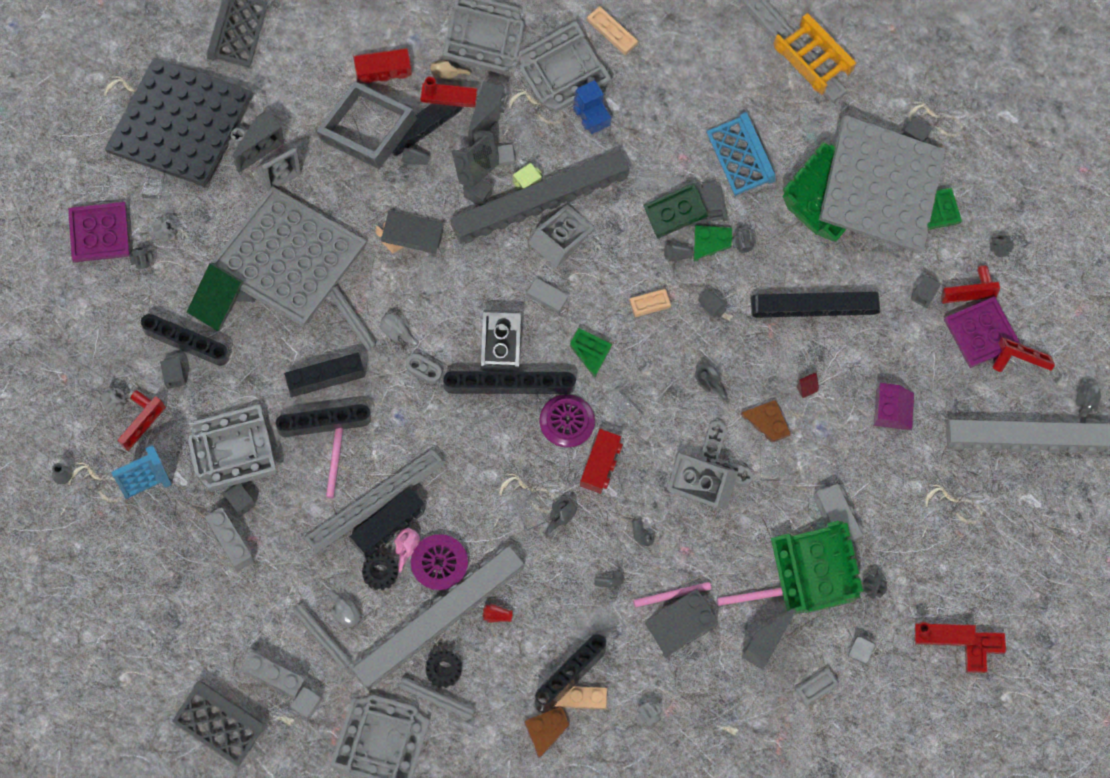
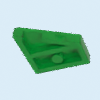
M952 188L937 190L931 219L927 225L928 230L961 224L962 218Z
M695 226L694 262L699 261L700 258L705 256H712L718 251L731 248L732 228Z
M578 328L570 342V347L592 376L596 377L612 348V344Z

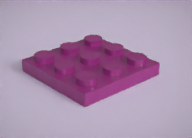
M125 202L68 208L71 258L73 263L130 256Z
M995 296L947 316L944 319L969 368L998 357L1002 351L998 344L1001 337L1021 344Z

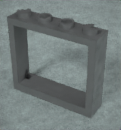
M354 81L316 132L322 142L380 169L417 118L414 109L410 105L401 104L393 97L384 96L382 92L374 91L367 85ZM359 96L401 115L375 152L333 132Z

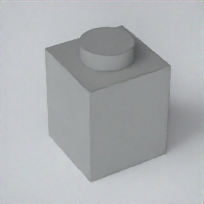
M303 687L290 706L291 710L309 721L322 702L321 697H319L320 693L312 687L309 689Z

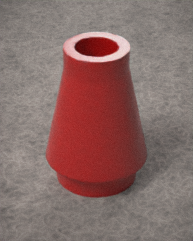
M491 603L490 605L485 604L482 618L487 623L511 622L513 611Z

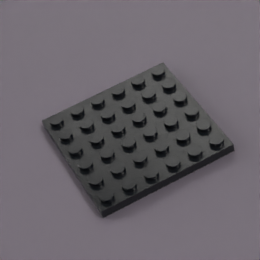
M153 58L107 143L105 151L206 187L231 138V132L236 129L253 93L251 90Z

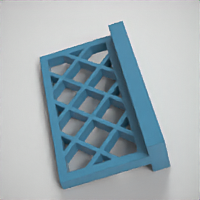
M747 112L741 114L740 118L706 131L734 196L765 183L771 184L776 182L775 173ZM739 124L741 130L738 135L729 132L732 126ZM717 132L725 134L722 142L714 140L712 135ZM727 135L736 138L734 146L724 143ZM739 140L747 142L748 146L745 151L736 148ZM722 147L731 149L728 158L720 154ZM734 151L744 154L741 162L731 159ZM746 155L755 159L753 166L743 163ZM729 162L739 165L736 173L727 170ZM741 167L751 170L748 178L738 175ZM753 171L761 173L763 179L758 181L750 178ZM736 178L746 181L744 187L736 190L734 185Z
M153 445L145 448L148 455L111 472L125 499L160 483L163 484L164 488L172 485Z

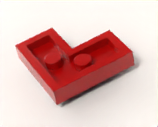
M976 632V646H965L966 673H986L987 654L1006 653L1005 633Z

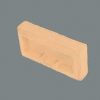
M666 289L629 299L635 318L671 308Z

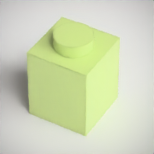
M530 163L513 174L512 182L518 190H522L541 182L542 173Z

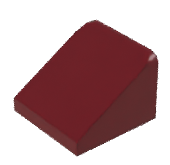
M816 373L799 379L796 387L802 398L819 391Z

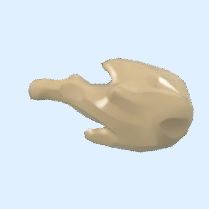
M446 59L431 63L430 71L438 79H452L462 73L471 75L468 70L451 66Z

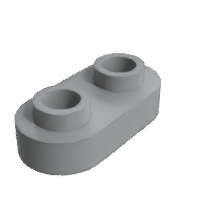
M413 354L406 360L407 371L421 380L434 384L441 379V368L421 355ZM417 363L419 366L417 368H413L412 365ZM433 372L435 373V376L430 377L429 373Z

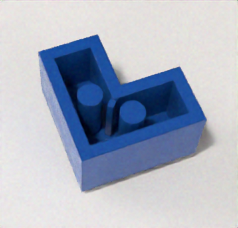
M595 80L575 89L573 105L575 114L577 116L580 115L584 129L589 130L591 135L611 125V116L603 104L604 94Z

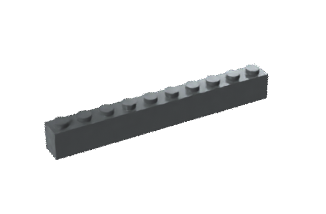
M621 150L454 216L451 218V227L459 244L464 242L470 243L479 236H487L496 229H505L511 223L522 222L531 215L537 216L546 209L558 207L563 202H572L578 196L583 194L589 195L598 188L604 189L616 181H624L629 176L630 168Z

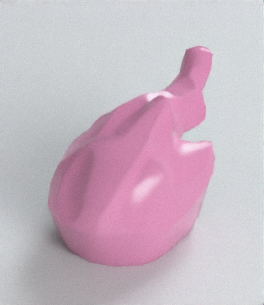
M410 528L403 529L394 540L396 553L399 555V573L402 572L404 564L420 542L417 532Z

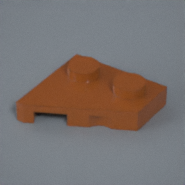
M776 400L741 413L744 419L749 420L754 425V428L762 432L772 443L789 437L791 434Z
M562 706L524 721L538 759L544 755L558 737L569 727Z

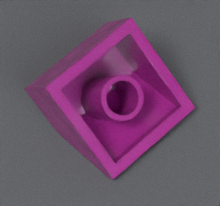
M880 383L876 389L874 426L912 430L914 393L900 385Z

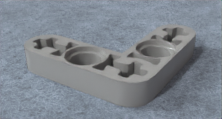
M713 422L708 429L700 460L707 461L708 457L711 458L710 463L736 470L739 476H737L734 485L740 487L749 486L753 480V473L750 469L718 460L726 428L721 422ZM716 427L720 428L719 431L722 433H719L717 439L715 440L713 439L715 431L713 430H715ZM709 444L715 445L717 452L709 453L707 446ZM743 473L747 474L746 477L749 478L745 482L741 481L742 478L740 477Z

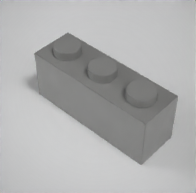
M838 484L816 492L814 499L826 524L838 520L848 523L851 536L847 539L852 540V543L860 541L863 536V529L854 518L855 513L852 506H848L845 500L846 494Z
M223 508L205 517L236 572L254 562Z
M252 651L242 667L245 675L294 700L306 685L305 678Z

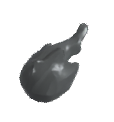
M709 363L698 366L695 372L698 384L707 392L711 391V387L723 400H727L728 397L719 383L722 381V378L717 368Z
M1084 384L1078 392L1076 405H1083L1082 410L1079 412L1081 416L1080 423H1086V417L1093 408L1094 412L1098 409L1101 391L1095 384Z
M561 498L552 504L550 519L553 520L546 531V537L558 526H566L568 521L576 514V504L571 498Z

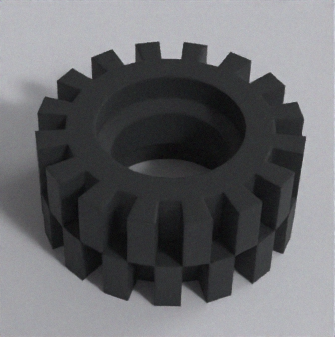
M380 552L379 555L374 553L372 557L368 556L366 558L367 561L363 563L362 576L368 587L374 588L376 591L378 589L384 591V588H391V585L395 584V580L398 577L397 564L394 562V559L390 558L388 554L382 555ZM377 565H384L388 570L387 575L382 579L375 578L372 574L373 568Z
M442 649L443 651L439 652L438 650L427 659L426 675L434 686L448 688L450 685H455L456 681L458 682L462 673V666L456 654L454 655L450 650L448 652L446 649ZM448 662L452 667L450 674L440 676L436 672L438 663Z

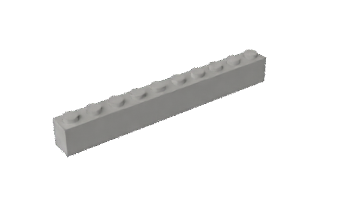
M950 420L946 425L947 448H953V450L972 448L974 451H980L985 448L992 451L1010 449L1012 452L1024 449L1030 452L1048 450L1050 453H1056L1062 450L1068 453L1086 451L1088 454H1094L1101 451L1110 454V424Z
M510 546L506 549L501 548L494 555L495 558L491 561H484L479 566L480 569L475 573L471 572L465 576L464 582L459 586L458 584L452 586L445 597L440 596L432 603L433 606L428 610L425 608L417 614L418 618L413 622H406L401 627L402 630L399 633H392L385 639L386 643L381 647L379 645L374 647L369 652L370 655L367 658H360L356 661L352 671L365 689L369 691L522 571L524 563Z

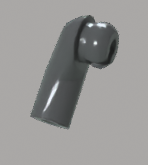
M642 521L632 522L634 539L643 546H650L654 542V536L643 532Z
M615 572L613 573V578L596 576L594 585L598 587L620 586L623 583V574Z

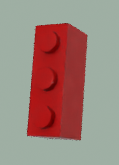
M408 48L353 56L357 83L369 84L374 81L385 82L395 78L405 79L408 76H412Z
M599 429L580 480V487L599 494L602 493L603 488H608L611 479L608 478V474L610 471H614L617 463L614 460L615 455H620L623 443H620L622 436Z

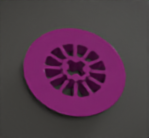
M565 394L550 399L544 405L540 413L539 423L543 435L551 443L560 447H575L584 443L591 436L595 427V416L592 408L585 400L575 395ZM565 405H570L569 411H566ZM562 406L564 412H562L558 407ZM572 406L577 408L574 412H571ZM565 416H569V419H571L569 424L562 420L565 419ZM575 424L581 425L582 428L579 429ZM571 427L574 428L577 432L572 433ZM564 428L563 433L558 432L559 429ZM566 429L569 430L570 434H565Z
M443 534L431 535L421 540L411 555V570L414 577L423 586L433 590H445L458 584L464 577L468 567L467 553L462 544L455 538ZM437 547H441L440 554L437 553ZM444 548L449 550L445 555H443ZM434 549L435 556L429 550ZM451 553H453V557L447 558ZM425 554H427L432 559L424 558ZM436 559L444 560L442 567L439 565L435 566ZM456 560V564L448 563ZM422 562L431 563V564L422 566ZM447 567L455 568V570L451 572ZM432 568L428 573L424 571L425 569ZM443 570H445L450 575L448 577H445ZM434 571H436L435 577H434V578H433V577H430V575H431ZM439 571L442 574V579H437Z

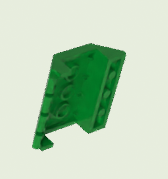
M822 142L815 151L816 155L812 154L805 162V168L801 167L793 176L794 181L790 180L783 188L784 194L782 197L787 209L814 234L836 242L846 229L819 220L835 152V147L832 144L828 145Z
M838 520L827 523L828 527L795 536L788 533L771 538L787 612L795 609V614L812 613L848 604L861 598L860 593L864 592L861 578H856L860 573L857 560L852 559L855 556L852 540L847 539L851 536L848 523Z

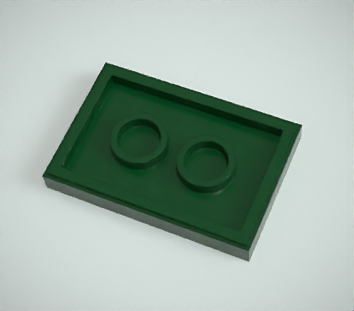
M694 183L643 205L657 239L708 217V213Z
M209 263L186 313L214 330L220 331L244 281L214 263Z

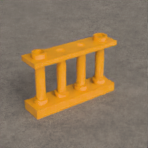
M807 13L801 19L799 25L801 28L785 40L778 34L773 46L811 84L813 90L823 95L827 88L826 82L841 71L847 75L851 74L854 71L856 62ZM803 34H808L813 40L795 52L790 47V44ZM816 46H819L825 53L808 65L802 57ZM832 59L837 66L820 78L814 70L826 60Z

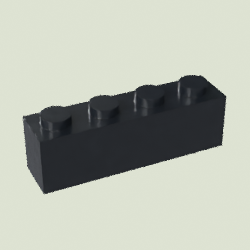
M359 352L284 373L291 398L365 377Z
M408 487L349 536L351 543L364 558L369 555L371 557L372 554H376L379 551L378 547L383 543L388 544L393 540L395 533L407 528L412 519L420 518L425 512V503L411 487Z

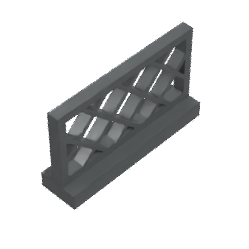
M222 0L208 47L207 59L214 61V58L250 68L268 2L240 0L245 6L237 9L233 4L234 0ZM258 5L262 7V11L254 14L250 7ZM248 9L251 16L243 19L239 12ZM236 14L240 22L232 25L229 17ZM254 19L257 27L250 30L246 23ZM243 25L247 32L239 35L235 28ZM232 30L236 37L228 41L225 33ZM250 35L253 43L246 46L242 38ZM239 41L243 48L234 51L230 44ZM226 46L231 51V54L228 55L219 54L220 49ZM245 51L249 56L248 61L239 59L237 54Z
M197 680L193 686L194 689L172 722L239 767L268 725L204 682ZM198 694L203 698L204 706L193 709L192 700ZM217 707L220 712V718L210 720L208 708ZM205 709L206 721L196 723L194 711ZM191 712L193 724L184 725L179 721L183 713ZM224 719H235L237 729L226 731ZM221 720L223 732L212 734L210 722ZM207 723L209 735L200 736L196 725ZM249 729L255 733L250 741L243 742L241 730ZM238 731L240 743L229 745L227 733ZM224 734L226 746L216 747L213 736ZM231 747H241L242 754L238 760L231 757Z

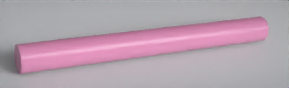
M343 428L335 429L326 492L327 498H334Z
M706 582L633 600L634 606L636 608L686 596L696 589L699 592L711 590V584Z
M782 588L721 597L717 598V604L721 606L783 596Z

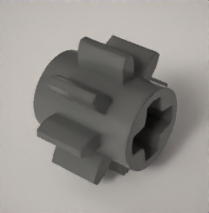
M748 230L738 231L732 240L733 248H737L740 253L750 252L756 243L755 235H751V232Z
M997 235L990 243V251H994L997 257H1006L1014 249V242L1009 240L1008 235Z
M145 246L134 248L133 253L129 256L131 265H136L137 269L150 267V262H153L152 250L147 251Z
M877 573L875 576L869 575L863 581V590L872 599L875 596L880 598L887 591V581Z

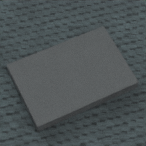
M389 210L381 242L436 254L443 222Z

